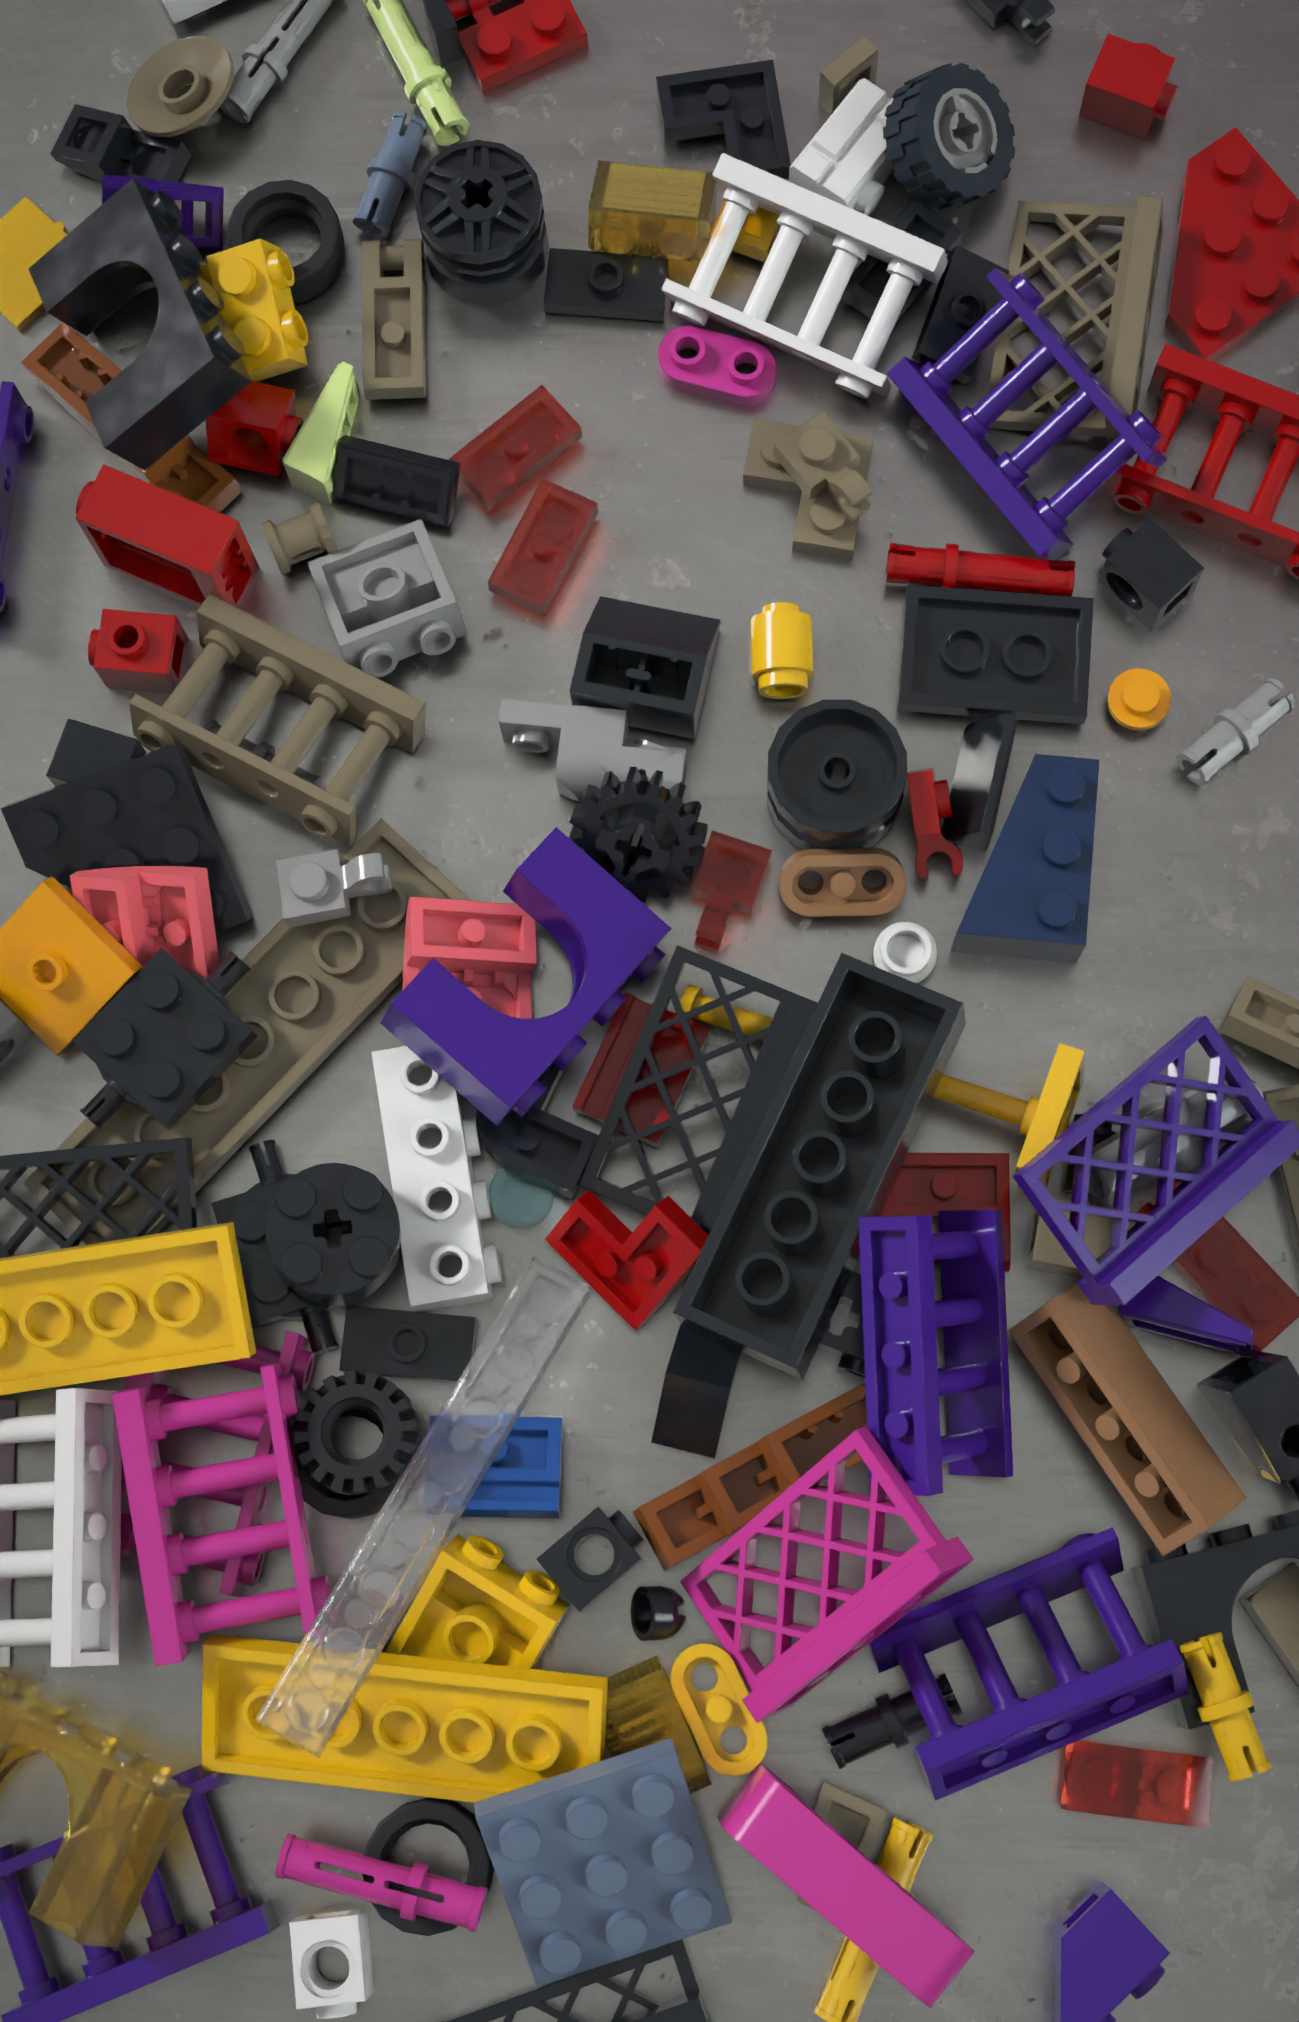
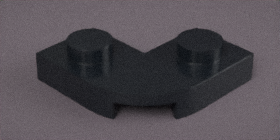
M552 1064L538 1080L547 1089L522 1118L511 1110L496 1126L476 1108V1123L483 1147L498 1165L517 1176L573 1199L599 1135L544 1112L563 1071L561 1072Z

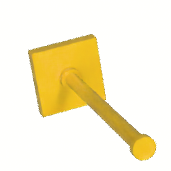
M691 984L685 988L681 997L685 1012L716 1000L704 996L702 988ZM723 1005L690 1019L692 1021L696 1019L734 1032ZM732 1005L745 1036L770 1027L773 1018ZM1059 1043L1040 1098L1031 1096L1029 1102L943 1074L932 1098L1020 1126L1019 1134L1025 1135L1026 1139L1016 1165L1017 1172L1066 1130V1126L1069 1125L1083 1084L1085 1051ZM1054 1165L1039 1177L1045 1188H1047ZM1017 1184L1018 1192L1024 1194V1192L1022 1191V1189H1021V1188L1019 1187V1185Z

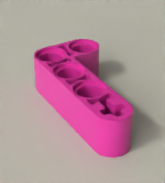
M762 1763L756 1767L717 1816L723 1829L744 1849L928 2007L931 2008L974 1954L975 1951L961 1937L812 1810L802 1797Z

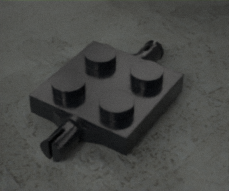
M161 948L72 1041L97 1064L102 1078L107 1082L90 1102L79 1111L101 1129L102 1125L125 1101H128L132 1105L146 1109L165 1128L170 1130L258 1037L251 1028L233 1013L228 1000L224 997L247 972H250L249 966L239 959L235 953L230 951L229 955L205 979L201 975L185 970Z
M265 1140L263 1143L269 1159V1166H266L259 1143L249 1147L260 1183L255 1184L245 1193L211 1204L217 1224L234 1222L252 1328L280 1319H302L311 1352H314V1355L322 1354L324 1352L317 1328H321L328 1352L339 1347L327 1313L334 1306L316 1304L294 1291L278 1273L268 1250L265 1226L269 1207L279 1186L296 1174H284L275 1145L276 1141ZM340 1222L328 1224L326 1233L317 1237H324L329 1248H337L341 1246V1237L352 1233V1231H343Z

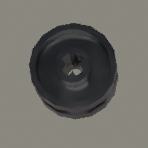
M821 700L798 709L779 727L768 752L767 805L777 828L796 847L804 850L871 848L892 829L902 806L907 782V751L896 727L878 710L854 700ZM831 776H839L844 778V780L835 782L831 780Z

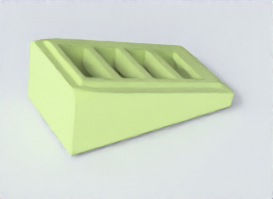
M344 361L341 364L338 363L282 459L293 488L329 505L333 500L332 492L338 441L344 435L350 436L360 397V389L354 368Z

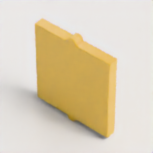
M26 196L0 219V314L19 332L45 309L29 268L67 236V229L63 222L57 221L54 223Z

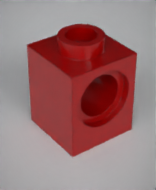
M252 381L205 421L209 462L279 476L284 465L282 459L304 423L302 417L296 416L295 390Z

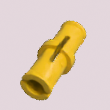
M1213 1633L1198 1638L1199 1641L1194 1642L1193 1640L1180 1645L1181 1653H1184L1203 1704L1197 1708L1202 1722H1210L1228 1770L1229 1781L1243 1780L1252 1777V1772L1257 1771V1774H1261L1271 1769L1272 1765L1270 1760H1267L1248 1709L1254 1703L1249 1691H1241L1222 1641V1633Z

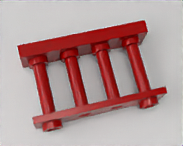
M1165 343L1147 390L1159 395V398L1162 400L1152 422L1163 437L1156 446L1164 455L1166 454L1184 410L1190 408L1215 417L1219 422L1191 489L1156 476L1159 468L1144 462L1137 456L1133 466L1125 464L1106 481L1102 495L1113 499V502L1119 508L1129 513H1149L1283 566L1291 576L1299 580V532L1272 522V518L1299 457V395ZM1251 431L1273 440L1276 448L1251 507L1247 512L1216 500L1214 496L1241 433Z

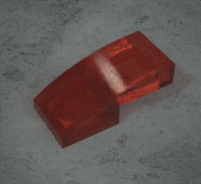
M1078 1740L1066 1745L1061 1809L1208 1828L1213 1758Z

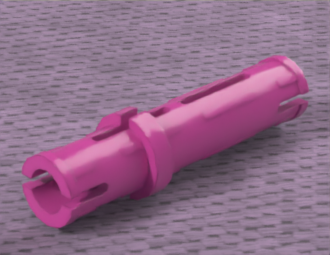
M290 1833L287 1834L283 1842L275 1873L277 1878H288L310 1886L336 1892L343 1896H350L400 1910V1918L414 1922L418 1915L468 1928V1931L472 1932L477 1931L487 1895L486 1887H475L429 1873V1865L415 1862L413 1867L409 1868L362 1855L358 1852L301 1839ZM326 1863L373 1876L374 1882L368 1883L325 1871L320 1868V1864ZM395 1882L442 1895L444 1901L441 1903L389 1888V1883Z

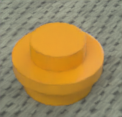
M1142 668L1130 669L1117 676L1112 682L1107 695L1108 709L1115 721L1125 728L1137 731L1148 730L1157 726L1167 715L1171 704V693L1165 680L1157 673Z

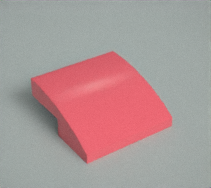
M131 866L76 871L70 875L73 897L143 967L161 948L185 970L201 975L205 979L220 964L207 868Z
M424 897L409 898L404 940L402 991L434 958L489 1007L511 1017L532 1019L531 972L537 964L535 920L517 904Z

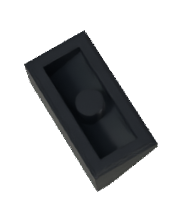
M1004 713L972 722L964 730L950 792L952 817L944 819L942 828L944 837L956 845L982 851L985 850V847H989L1018 719H1015V714Z

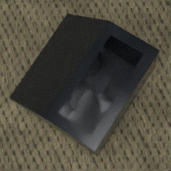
M600 596L583 631L570 686L572 705L626 710L628 726L695 739L721 620Z

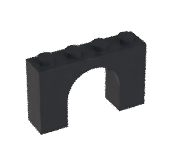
M132 178L29 268V272L46 312L85 336H88L135 295L147 289L157 287L159 297L158 317L146 347L128 367L85 402L104 448L145 470L248 386L252 380L241 358L245 354L244 346L236 334L227 327L220 311L224 309V303L216 290L205 280L200 266L204 264L203 258L195 245L185 236L180 223L184 219L181 210L165 192L159 190L153 193Z
M1299 1510L1274 1516L1278 1529L1257 1535H1252L1249 1523L1210 1533L1213 1546L1188 1553L1185 1543L1162 1556L1157 1547L1145 1550L1149 1563L1132 1568L1154 1645L1156 1646L1172 1639L1184 1661L1189 1694L1171 1701L1178 1727L1193 1729L1210 1724L1209 1721H1201L1197 1708L1203 1704L1184 1653H1181L1180 1645L1193 1640L1196 1642L1203 1636L1221 1632L1223 1636L1222 1641L1241 1691H1249L1233 1638L1232 1614L1234 1604L1244 1583L1262 1566L1281 1558L1299 1560ZM1254 1706L1248 1708L1250 1713L1255 1712Z

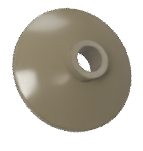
M205 36L186 37L164 46L141 66L133 78L127 96V109L130 118L142 132L155 137L176 136L196 128L217 111L231 89L234 78V63L231 55L219 41Z

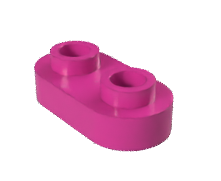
M681 326L668 332L658 348L660 375L670 387L676 390L740 407L756 406L764 402L774 390L776 383L775 359L765 346L757 342L696 326ZM684 348H693L698 352V355L692 359H683L678 355V352ZM742 363H750L756 367V370L751 374H741L735 368Z

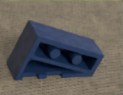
M1035 754L956 932L951 948L952 952L1077 963L1086 946L1099 773L1098 759Z

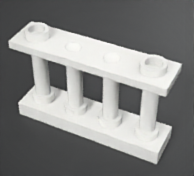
M722 153L712 176L720 190L724 191L722 199L726 202V205L689 288L666 278L661 290L671 302L675 303L672 312L702 327L705 326L709 318L838 375L835 385L858 397L868 399L871 391L886 397L891 384L886 375L875 371V367L912 286H920L923 278L938 285L948 263L945 249ZM761 207L779 215L776 223L781 228L743 312L712 299L711 296L748 213L755 214L757 208ZM814 230L834 239L831 247L836 251L802 327L796 336L766 323L765 320L802 238H809ZM867 254L889 263L886 271L891 276L853 359L850 360L821 347L820 343L857 262H864Z
M83 1388L56 1390V1414L15 1417L16 1401L0 1400V1667H10V1647L51 1646V1667L119 1665L122 1456L112 1394L119 1391ZM55 1441L54 1481L14 1484L15 1444ZM54 1508L53 1549L12 1551L13 1511ZM52 1577V1618L11 1619L12 1578Z

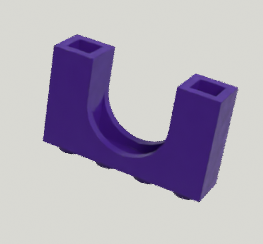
M557 827L515 870L503 893L546 929L565 951L572 971V992L568 1005L554 1014L534 1019H522L502 1014L485 1004L433 958L391 1002L380 1021V1024L496 1126L511 1110L522 1118L547 1089L538 1081L539 1078L552 1064L562 1072L587 1044L579 1036L580 1032L592 1019L603 1027L627 999L618 990L631 975L642 983L666 955L657 946L672 929Z

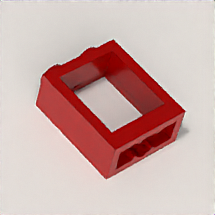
M104 464L95 481L86 483L79 494L75 519L104 566L199 606L211 594L240 608L260 567L238 520Z

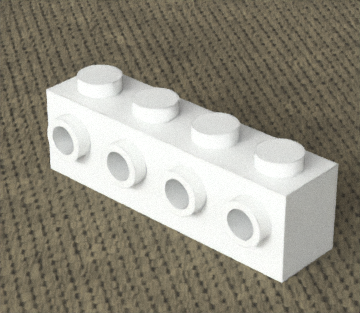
M407 1046L371 1052L394 1203L400 1222V1243L410 1307L416 1312H428L494 1300L491 1283L502 1282V1272L496 1243L485 1245L481 1220L492 1218V1210L486 1180L475 1181L471 1157L482 1155L476 1117L465 1119L461 1094Z

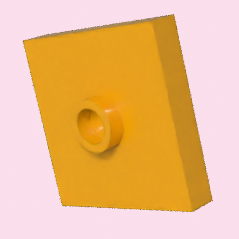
M53 876L42 881L0 928V999L57 1056L73 1043L72 1041L143 968Z

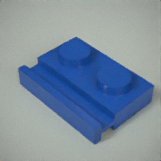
M430 1416L426 1478L427 1497L425 1499L427 1516L559 1518L563 1442L562 1418Z

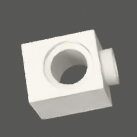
M367 1907L299 1915L289 1922L296 2009L315 2007L317 2019L338 2018L358 2013L357 2002H365L374 1993ZM335 1947L346 1955L349 1962V1974L345 1981L334 1983L327 1981L321 1976L316 1964L317 1955L321 1948Z

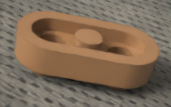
M881 848L806 849L794 853L785 861L779 874V888L786 906L802 916H872L888 913L900 904L906 893L907 880L899 859L891 852ZM872 869L882 871L885 874L883 883L877 887L864 885L862 877L867 871ZM806 871H816L822 876L821 883L812 889L802 887L798 880Z

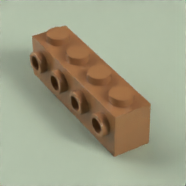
M1076 1284L1008 1330L1162 1556L1210 1529L1247 1498L1113 1305H1092Z

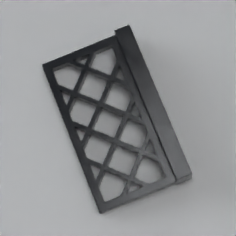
M677 945L579 1182V1186L648 1214L657 1203L664 1199L657 1181L691 1167L701 1191L691 1218L709 1235L818 1003ZM686 963L709 972L720 997L685 1012L676 990V985ZM721 977L745 988L727 994ZM753 992H758L780 1001L770 1027L745 1037L731 1002ZM671 1000L678 1016L662 1022ZM723 1005L737 1041L703 1055L689 1019ZM681 1023L695 1058L661 1072L651 1046L658 1032ZM765 1037L755 1061L748 1044ZM741 1047L751 1071L746 1086L720 1097L706 1062ZM647 1060L653 1076L637 1082ZM698 1065L713 1101L678 1114L664 1079ZM656 1083L670 1119L636 1132L627 1110L628 1102L633 1092ZM741 1097L730 1121L724 1104ZM716 1107L726 1131L720 1148L696 1157L682 1121ZM622 1119L628 1136L612 1142ZM674 1125L688 1161L654 1175L640 1139ZM631 1143L645 1179L622 1188L598 1178L608 1152ZM716 1157L708 1178L705 1180L699 1164ZM649 1185L655 1201L632 1191Z
M174 1138L0 1156V1171L9 1170L4 1178L0 1180V1201L4 1197L27 1217L5 1245L0 1242V1258L16 1256L14 1252L36 1226L61 1247L60 1249L78 1246L99 1220L121 1239L144 1236L162 1214L176 1224L180 1230L197 1228L192 1139ZM175 1154L176 1180L163 1196L159 1198L136 1176L153 1156ZM135 1158L127 1169L116 1159ZM103 1161L120 1177L96 1204L73 1182L90 1162ZM72 1164L64 1175L53 1165ZM40 1167L57 1183L33 1210L11 1188L27 1168ZM129 1184L154 1205L132 1233H129L107 1213V1210ZM66 1191L90 1211L88 1216L68 1239L44 1219L45 1215ZM176 1197H178V1213L169 1206Z

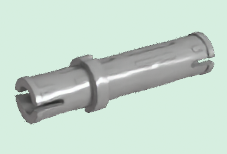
M289 0L258 44H249L242 55L244 63L235 74L231 89L220 106L227 115L241 123L249 122L252 117L251 115L271 87L280 86L288 74L286 66L312 33L314 27L334 0Z

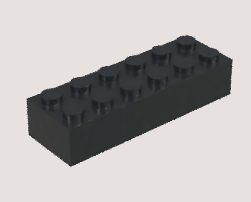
M841 953L672 1312L683 1326L801 1380L804 1379L860 1257L858 1217L878 1216L965 1028L964 1003Z

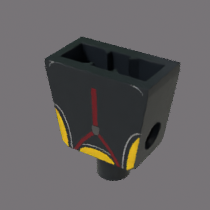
M1253 1350L1252 1355L1248 1354V1357L1240 1356L1199 1382L1198 1386L1255 1473L1260 1477L1279 1484L1287 1483L1299 1502V1375L1288 1356Z

